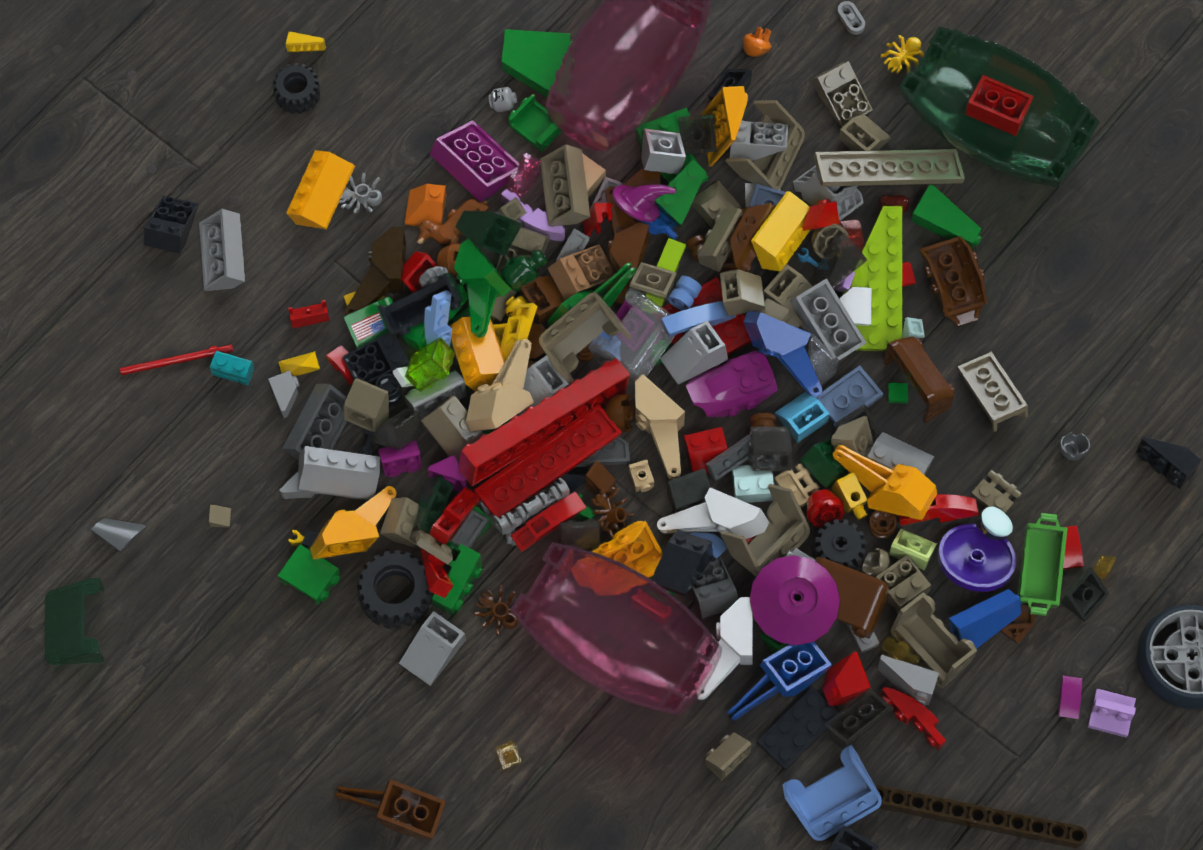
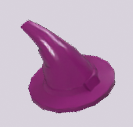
M620 185L616 186L612 191V197L615 203L631 217L640 221L652 222L659 216V209L655 204V200L661 195L675 194L676 189L666 185H641L635 188Z

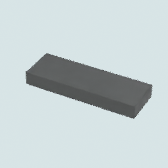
M747 435L706 464L713 481L719 480L759 452L753 435Z

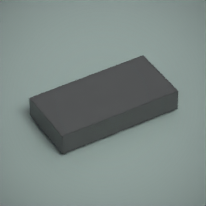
M471 510L452 538L451 543L457 547L461 543L471 549L489 522V519Z

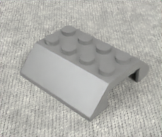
M559 478L561 484L557 481L553 482L512 512L506 513V516L502 515L501 519L496 515L493 516L481 500L478 505L491 518V524L504 535L511 533L516 527L525 524L548 507L569 495V488L566 482Z

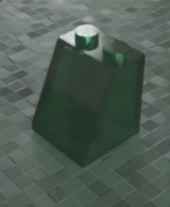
M463 211L455 228L477 246L505 256L523 223L493 211Z

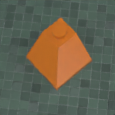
M425 184L411 189L404 224L420 226L424 221H431L434 224L442 225L447 197L446 186Z

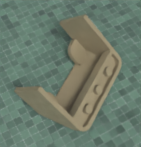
M777 100L754 101L753 104L764 114L761 122L788 124L787 150L756 159L753 162L749 158H727L725 162L742 179L779 190L804 141L805 132L800 124Z
M590 293L544 331L539 338V344L556 371L571 384L574 380L570 373L578 365L576 354L603 331L609 336H613L620 331L629 340L632 337L604 300L597 293Z
M773 484L767 486L774 499V502L767 510L770 523L765 532L757 535L749 544L744 536L725 531L720 533L731 556L756 577L763 567L777 558L785 557L789 550L792 552L795 548L798 549L809 536V525L792 489Z

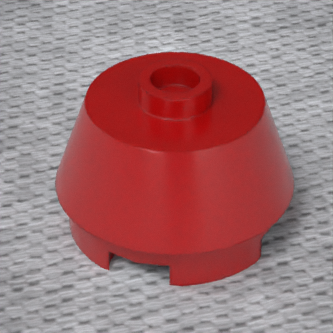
M819 490L813 493L807 500V519L815 527L823 528L827 522L831 523L833 520L839 519L840 521L842 519L844 504L830 490Z

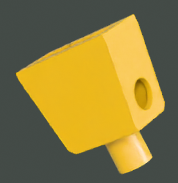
M852 472L837 480L831 488L834 494L842 500L845 512L850 513L853 511L857 520L867 516L868 514L863 506L867 502V497L855 473Z

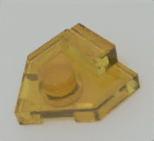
M887 637L883 642L882 649L889 653L887 657L918 666L919 658L916 654H910L909 646L905 642L895 643V640Z

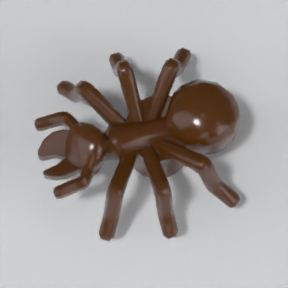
M617 488L607 497L604 489H601L599 491L600 494H596L595 499H592L594 506L603 507V510L596 509L593 511V514H605L596 523L603 527L602 530L609 533L610 538H613V533L616 534L618 531L626 528L624 522L626 517L634 516L633 513H626L624 508L617 507L624 504L627 498L613 503L611 506L610 499L617 495L619 491Z
M499 585L497 603H494V595L489 590H487L488 594L482 593L485 598L479 596V601L483 606L476 602L480 609L491 608L490 611L486 613H473L474 616L486 617L494 613L488 622H484L481 627L490 626L496 619V635H499L501 630V622L506 629L517 627L518 617L513 612H517L520 608L525 607V604H520L515 608H508L515 595L514 591L510 594L506 603L501 602L502 585Z

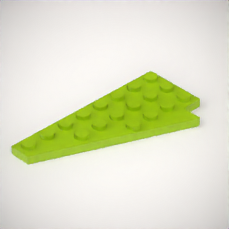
M883 206L853 271L855 275L850 289L852 287L872 288L871 325H856L866 341V344L856 351H886L889 342L902 338V206Z

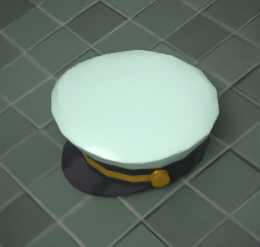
M996 507L985 508L982 512V518L976 522L977 528L982 533L997 541L1005 539L1013 530L1009 517Z

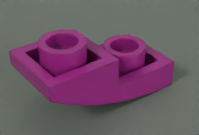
M1062 675L1058 716L1079 719L1082 678Z

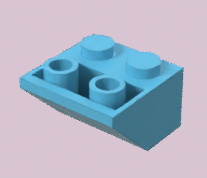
M804 392L776 411L775 415L798 443L828 423L830 413L817 398Z

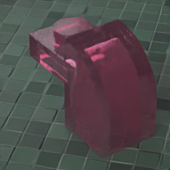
M525 153L522 156L518 170L510 176L506 189L511 193H516L522 199L537 181L540 174L541 161Z

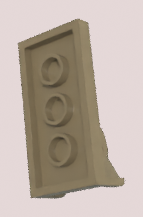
M992 352L958 366L959 374L991 420L993 432L997 431L998 423L1013 416L1028 417L1027 403Z

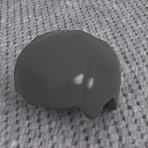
M1070 432L1061 437L1058 447L1063 457L1071 461H1077L1085 457L1090 448V442L1084 434L1074 435Z

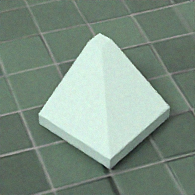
M906 317L902 338L910 336L924 338L922 319Z

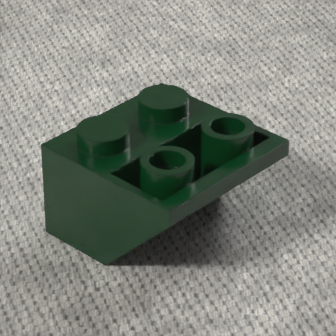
M831 439L813 445L800 460L825 488L833 486L837 480L850 474L833 457L835 450L831 444Z

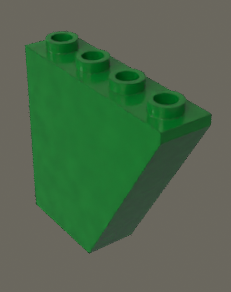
M505 29L502 70L557 105L565 107V100H569V89L566 88L567 84L571 82V73H568V68H572V57L569 56L570 52L574 50V41H571L570 33Z

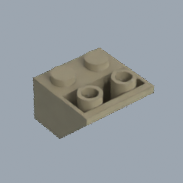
M864 114L853 117L840 129L839 140L852 151H879L891 139L886 132Z
M739 269L720 273L723 304L728 316L765 309L761 276Z
M356 378L344 404V420L377 433L389 422L388 391Z
M407 497L392 498L380 534L393 542L420 549L416 545V534L419 529L428 534L434 513Z
M908 555L876 576L877 579L882 580L888 585V602L897 614L921 593L928 594L931 588V584Z

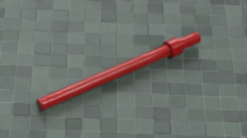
M232 344L221 347L216 345L209 347L207 350L122 367L120 372L121 375L210 356L213 358L216 351L222 353L234 352Z

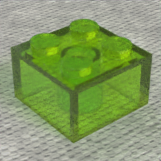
M439 337L412 355L405 377L419 392L426 388H431L435 382L440 379L443 380L449 375V369L453 363L455 352Z

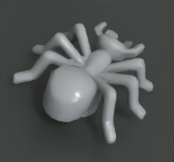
M362 173L361 184L355 186L351 175L349 180L354 191H350L346 187L341 197L343 200H340L339 203H345L351 198L352 200L348 205H341V208L350 209L357 200L354 213L359 212L360 203L364 205L367 212H373L369 206H377L382 201L381 192L375 190V186L380 181V178L377 177L372 187L369 188L365 184V173Z

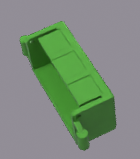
M1041 513L1036 524L1028 523L1025 526L1018 596L1022 604L1029 606L1030 614L1046 616L1049 608H1057L1060 603L1068 528L1060 527L1056 514ZM1040 521L1056 522V526L1040 524Z

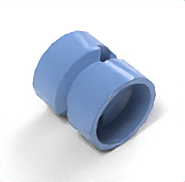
M681 276L676 283V289L670 293L668 301L681 311L690 309L702 287L694 279L688 276Z

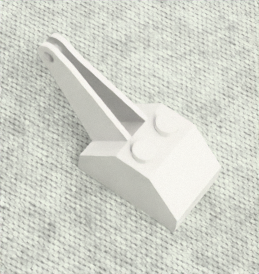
M709 488L705 496L706 502L659 519L657 527L664 534L675 533L677 529L684 532L718 531L721 533L725 531L744 536L745 539L764 533L770 522L760 508Z
M740 597L720 616V623L716 624L717 640L720 641L695 687L696 698L700 700L706 699L738 664L753 665V613L750 597Z

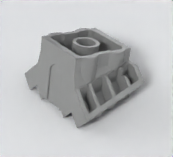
M816 165L793 181L795 192H801L803 201H806L811 206L818 205L817 201L820 200L836 201L839 220H842L864 203L862 193L857 189L858 186H821Z

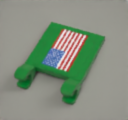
M384 297L343 317L357 349L389 332L377 306L392 304L391 297Z

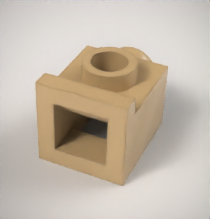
M648 460L629 465V474L635 491L647 492L654 487V479L648 465Z

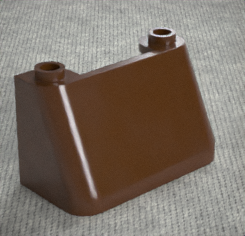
M817 557L815 562L826 568L837 585L840 603L836 620L851 625L857 637L870 639L888 602V585L880 579L828 559Z

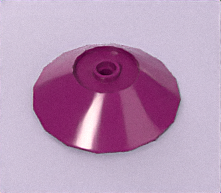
M795 555L777 558L763 567L752 583L750 595L753 618L762 631L778 642L791 645L811 643L826 634L837 618L840 603L836 582L826 568L810 558ZM794 595H799L800 601H795Z

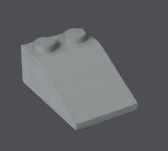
M881 655L877 670L902 693L914 698L924 706H929L939 672Z

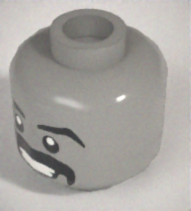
M509 87L494 89L489 94L490 107L496 112L510 111L513 109L514 103H517L516 93L512 92Z

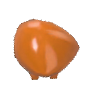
M757 27L755 35L749 33L743 36L744 52L751 57H759L767 53L772 48L771 43L768 42L771 30L765 28V32L762 34L764 29Z

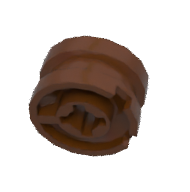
M758 413L749 417L751 435L767 437L777 432L776 425H774L776 423L775 415Z
M879 510L874 511L870 516L868 525L872 536L878 539L891 537L895 531L896 517L892 513ZM883 521L886 526L882 527L879 524Z

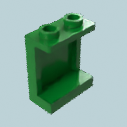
M533 94L529 98L526 97L521 102L520 107L517 110H513L508 116L509 127L540 152H543L566 128V119L561 115L557 118L536 101Z
M302 545L298 546L278 574L279 581L282 584H289L313 599L317 605L327 599L330 588L339 582L341 576H339L340 571L338 567L323 558L313 559L311 551Z

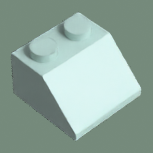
M770 464L741 465L732 470L734 498L746 503L774 500L767 487L769 484L774 485Z

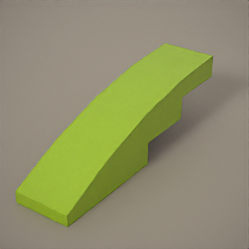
M668 238L657 267L677 272L686 244ZM646 295L640 311L653 316L654 312L663 307L665 300Z

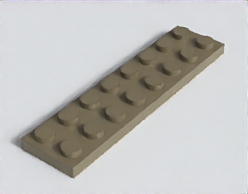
M957 149L815 152L814 155L821 186L963 183L965 180Z

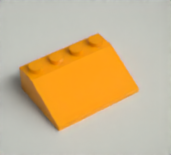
M744 86L722 87L700 114L709 167L713 166L736 140L748 102V95L745 93Z

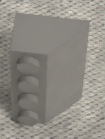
M221 209L199 222L204 291L232 289L245 282L240 214Z
M827 278L790 301L806 329L811 333V337L829 366L866 344L865 339Z
M305 446L299 455L298 491L370 500L375 496L378 484L380 457Z

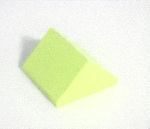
M900 529L891 545L889 555L899 560L908 555L916 567L925 570L936 547V543Z

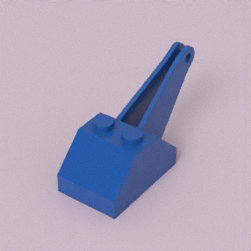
M747 311L744 324L753 347L758 348V352L766 356L777 357L807 394L814 397L821 395V384L804 347L808 343L811 333L761 312Z
M815 642L801 645L790 644L762 661L760 666L766 675L727 713L730 716L738 711L731 718L735 721L779 692L783 697L794 696L815 682L828 671L832 664ZM771 681L774 683L775 686L743 707Z

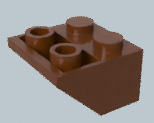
M552 276L537 277L534 281L520 287V296H523L528 303H534L537 306L534 317L538 324L549 320L565 301Z

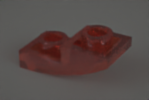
M840 221V226L849 235L850 245L846 252V258L860 257L865 247L860 221Z

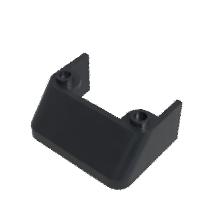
M444 273L442 274L443 279L388 306H377L390 334L404 336L411 332L410 328L424 322L425 308L431 306L432 296L445 290L452 294L450 310L454 311L462 307L463 298L454 275Z

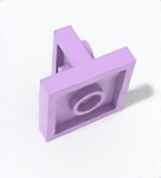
M1096 689L1088 728L1127 738L1131 720L1136 710L1134 707L1136 698Z

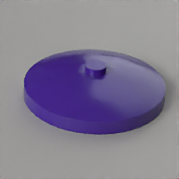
M963 524L949 530L943 536L937 553L942 571L952 582L965 589L978 592L992 591L1004 586L1012 577L1016 566V555L1010 542L1006 538L997 541L987 537L977 528L976 524Z

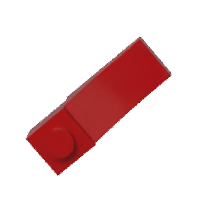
M465 487L445 508L443 515L433 524L430 535L446 545L456 534L471 510L480 502L479 496Z

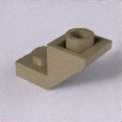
M515 197L502 206L489 221L497 233L501 235L510 228L511 224H514L515 221L527 214V212Z

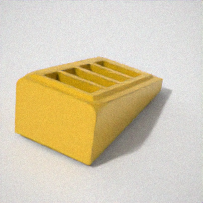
M289 32L286 40L287 52L323 51L326 49L325 40L320 37Z

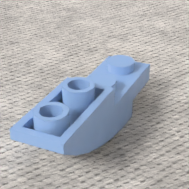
M447 290L432 296L431 306L425 308V338L429 357L433 365L441 363L449 357L453 328L447 324L452 294Z

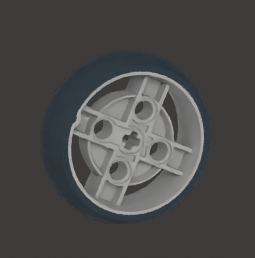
M1178 605L1160 612L1145 626L1139 638L1137 648L1138 668L1149 689L1166 703L1184 709L1203 708V630L1199 629V624L1203 626V606ZM1177 623V631L1168 636L1163 646H1152L1156 635L1163 628ZM1184 635H1191L1193 641H1188ZM1166 654L1174 655L1175 660H1169ZM1191 654V657H1194V659L1190 660V657H1187V655ZM1158 669H1164L1174 681L1183 684V690L1170 684L1159 673ZM1188 673H1195L1197 679L1190 678Z

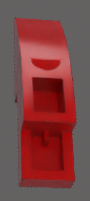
M574 492L525 523V526L513 533L511 537L521 552H524L587 507L578 494Z
M940 494L936 495L922 520L899 515L901 526L939 518L940 523L976 516L979 513L976 499Z
M888 687L882 689L881 700L886 706H891L895 711V717L900 722L903 721L907 725L913 720L914 727L917 731L924 733L926 741L931 747L935 746L939 750L945 745L946 740L935 728L939 720L931 711L914 698Z

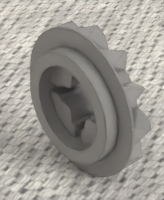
M445 267L430 268L420 276L419 282L421 286L427 287L443 279L442 274L448 273Z

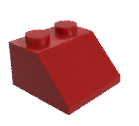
M722 427L684 436V446L692 473L705 469L706 474L710 475L706 464L727 450Z

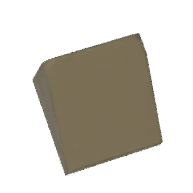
M210 505V527L230 528L231 508Z

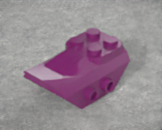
M758 351L730 359L726 364L716 365L691 378L685 385L693 405L702 408L707 417L735 416L744 409H754L758 404L778 391L766 356Z

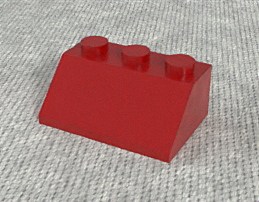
M983 75L968 102L965 115L1017 136L1034 96Z

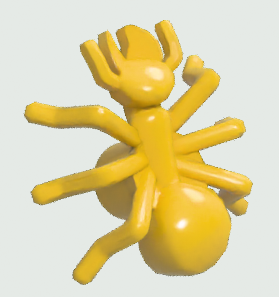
M899 35L901 48L895 42L886 44L890 48L894 46L899 53L888 50L886 53L881 54L880 57H887L889 54L897 56L887 58L884 64L890 61L888 70L893 68L891 73L897 70V74L902 69L901 63L906 64L907 77L911 78L910 63L912 61L915 62L916 68L922 71L914 55H920L924 59H929V56L924 55L920 51L921 41L918 38L910 37L905 44L904 37Z

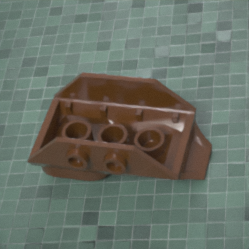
M771 203L740 208L743 215L729 238L731 252L720 270L721 273L737 269L748 272L751 269V263L757 257L751 240L777 204L771 205Z
M959 236L919 249L925 264V274L927 278L930 277L932 292L934 295H937L945 317H949L957 326L979 320V314L983 306L988 303L983 280L985 276L983 270L979 269L977 265V255L975 251L972 252L970 245Z

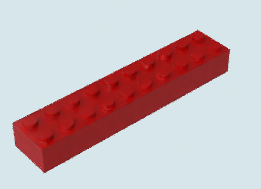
M617 358L612 361H606L599 369L591 370L584 378L573 381L569 387L559 389L552 397L544 398L537 406L529 407L522 415L514 416L507 424L499 426L488 435H482L475 443L464 446L461 451L458 470L470 485L474 486L525 455L598 403L603 408L612 396L625 394L630 378L629 372Z

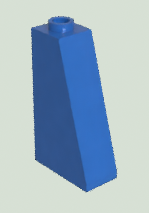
M1008 589L950 617L951 633L957 637L958 642L962 639L971 640L977 649L1021 615L1022 602L1020 597Z

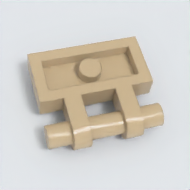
M802 463L795 467L798 473L794 474L790 468L774 477L777 486L792 489L800 508L807 504L809 494L819 491L820 488L817 482L814 483L810 477L811 473L807 468H804ZM799 480H804L807 487L803 488Z

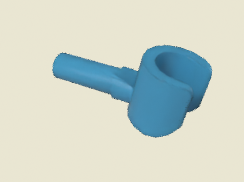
M801 248L805 255L802 256L798 253L799 261L809 262L820 269L822 265L809 256L808 249Z

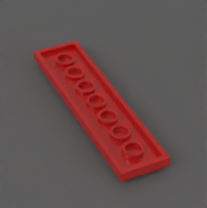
M598 403L474 489V492L479 496L490 513L501 519L502 515L506 516V513L515 510L518 506L622 435V432L610 420L607 413Z

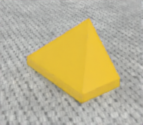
M315 351L278 362L281 373L290 371L292 377L320 370Z

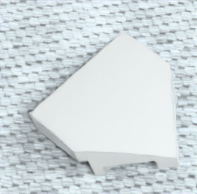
M852 287L840 298L855 325H871L872 288Z

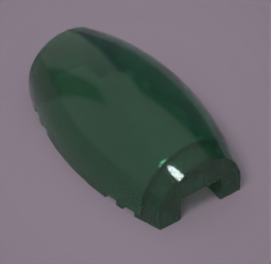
M938 27L929 41L928 50L912 73L909 71L899 86L901 96L930 128L971 158L1012 177L1035 184L1060 188L1088 147L1100 121L1085 104L1083 105L1076 98L1072 91L1070 92L1063 86L1062 82L1028 58L995 42L979 39L980 37L973 35L972 37L963 34L962 31ZM983 75L1034 96L1017 136L965 115L968 102Z

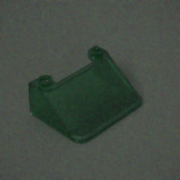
M100 578L81 580L50 590L46 594L45 659L49 664L67 665L104 662L99 642L95 638H84V596L104 591V585Z

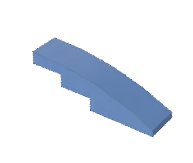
M723 301L693 307L661 318V323L668 337H671L681 332L686 334L690 329L706 321L713 327L736 318V315L728 316Z

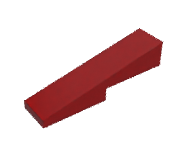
M420 547L429 591L445 598L453 587L443 568L445 563Z

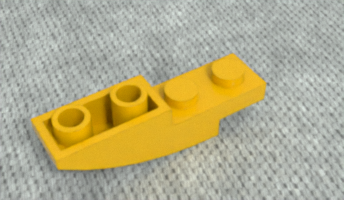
M534 303L518 305L515 316L508 318L503 345L505 361L516 341L528 338L537 310V306Z

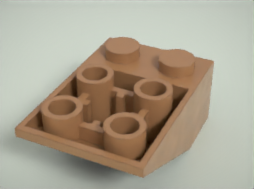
M600 244L563 257L548 268L565 301L577 292L592 290L604 284L615 275Z

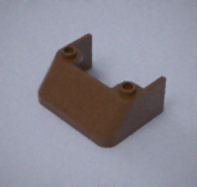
M910 336L889 342L883 363L887 365L895 360L927 405L923 419L926 423L949 410L952 406L955 390L950 383L945 381L924 351L921 340Z

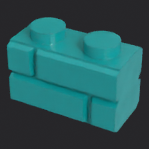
M216 351L210 365V370L214 376L249 385L254 372V366L250 360Z

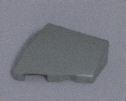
M107 518L100 520L91 528L93 535L107 545H111L121 554L133 540L136 541L146 530V526L143 524Z

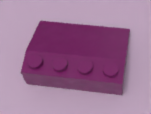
M473 120L437 138L430 152V155L480 202L493 196L524 168Z

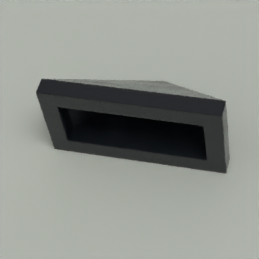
M575 467L560 477L566 482L569 493L586 483V474L589 470Z

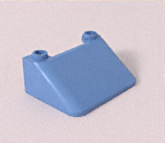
M851 744L840 753L844 766L805 788L796 779L782 784L786 801L814 840H825L839 832L843 825L846 827L877 810L882 804L878 790Z

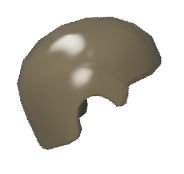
M879 548L875 549L877 552H869L862 566V573L874 578L889 568L890 564L888 553Z

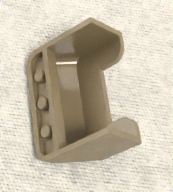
M923 592L900 610L891 628V634L919 667L939 672L936 685L944 688L972 661L977 649L971 640L962 639L958 642L957 637L950 633L944 627L943 622L933 615L935 602Z

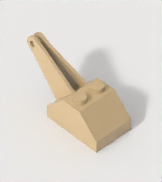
M528 339L516 341L491 386L484 384L478 387V391L471 395L466 419L470 431L496 429L534 403L530 392L523 390L531 351V342Z
M642 375L635 381L636 425L642 431L646 430L652 435L667 476L673 480L681 475L678 431L684 426L685 411L645 375Z

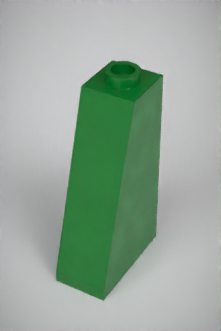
M930 184L914 210L911 221L947 240L961 236L970 245L971 249L974 246L977 247L982 239V236H980L981 228L935 186Z

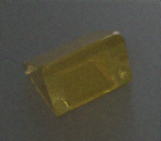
M1103 556L1098 560L1093 568L1098 577L1102 579L1107 577L1115 564L1116 557Z
M514 741L495 747L503 769L522 762Z

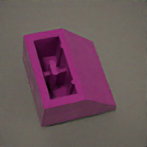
M416 440L378 449L385 477H396L404 472L413 473L422 468Z

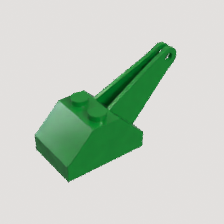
M468 238L459 247L454 269L458 273L456 278L461 284H467L465 287L468 289L471 331L476 337L482 338L488 331L496 297H503L512 289L488 257Z
M627 263L595 291L577 292L558 307L547 321V326H552L590 293H597L610 308L628 281L636 273V269L632 268L631 263Z

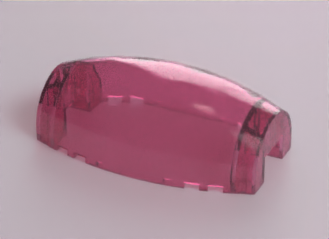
M605 0L583 25L562 59L563 63L560 69L556 72V79L553 86L551 85L545 105L552 121L566 135L579 144L599 152H605L626 139L661 107L687 71L703 36L711 8V0Z
M552 542L542 558L547 563L527 595L525 596L521 593L512 606L511 612L536 642L552 657L583 680L627 702L655 711L679 716L683 715L693 705L711 678L722 654L721 645L706 626L684 604L645 575L595 552Z

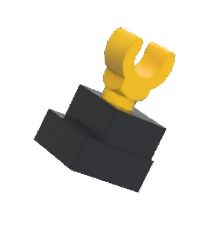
M292 530L293 535L298 537L295 540L288 539L291 545L300 544L310 550L319 533L307 530L304 537L299 531Z

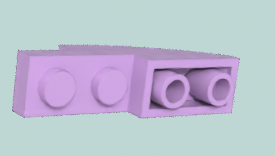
M507 189L501 193L504 204H507L515 197L520 201L516 193H511ZM520 201L527 214L515 221L516 224L548 235L551 240L562 242L565 240V229L563 226H548L546 211L537 208L533 212L528 204L524 205Z

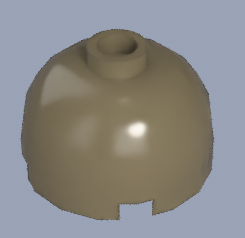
M833 223L831 226L815 229L811 237V245L814 252L826 261L840 259L849 248V235L842 226Z

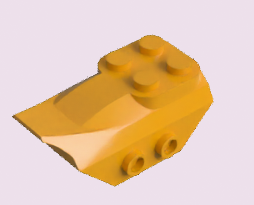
M637 521L618 531L611 541L601 544L599 548L579 558L571 567V570L580 586L593 589L597 596L621 594L622 592L629 591L638 583L645 582L654 575L663 552L647 522Z

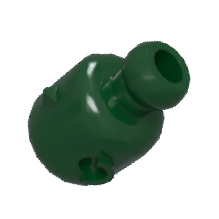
M535 250L529 258L524 255H519L515 259L513 257L505 263L506 266L502 269L501 274L512 290L520 292L521 286L534 281L538 277L537 268L545 266L548 260L540 250Z

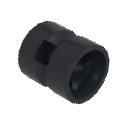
M393 374L381 375L375 385L388 391L389 406H394L402 398L401 385Z

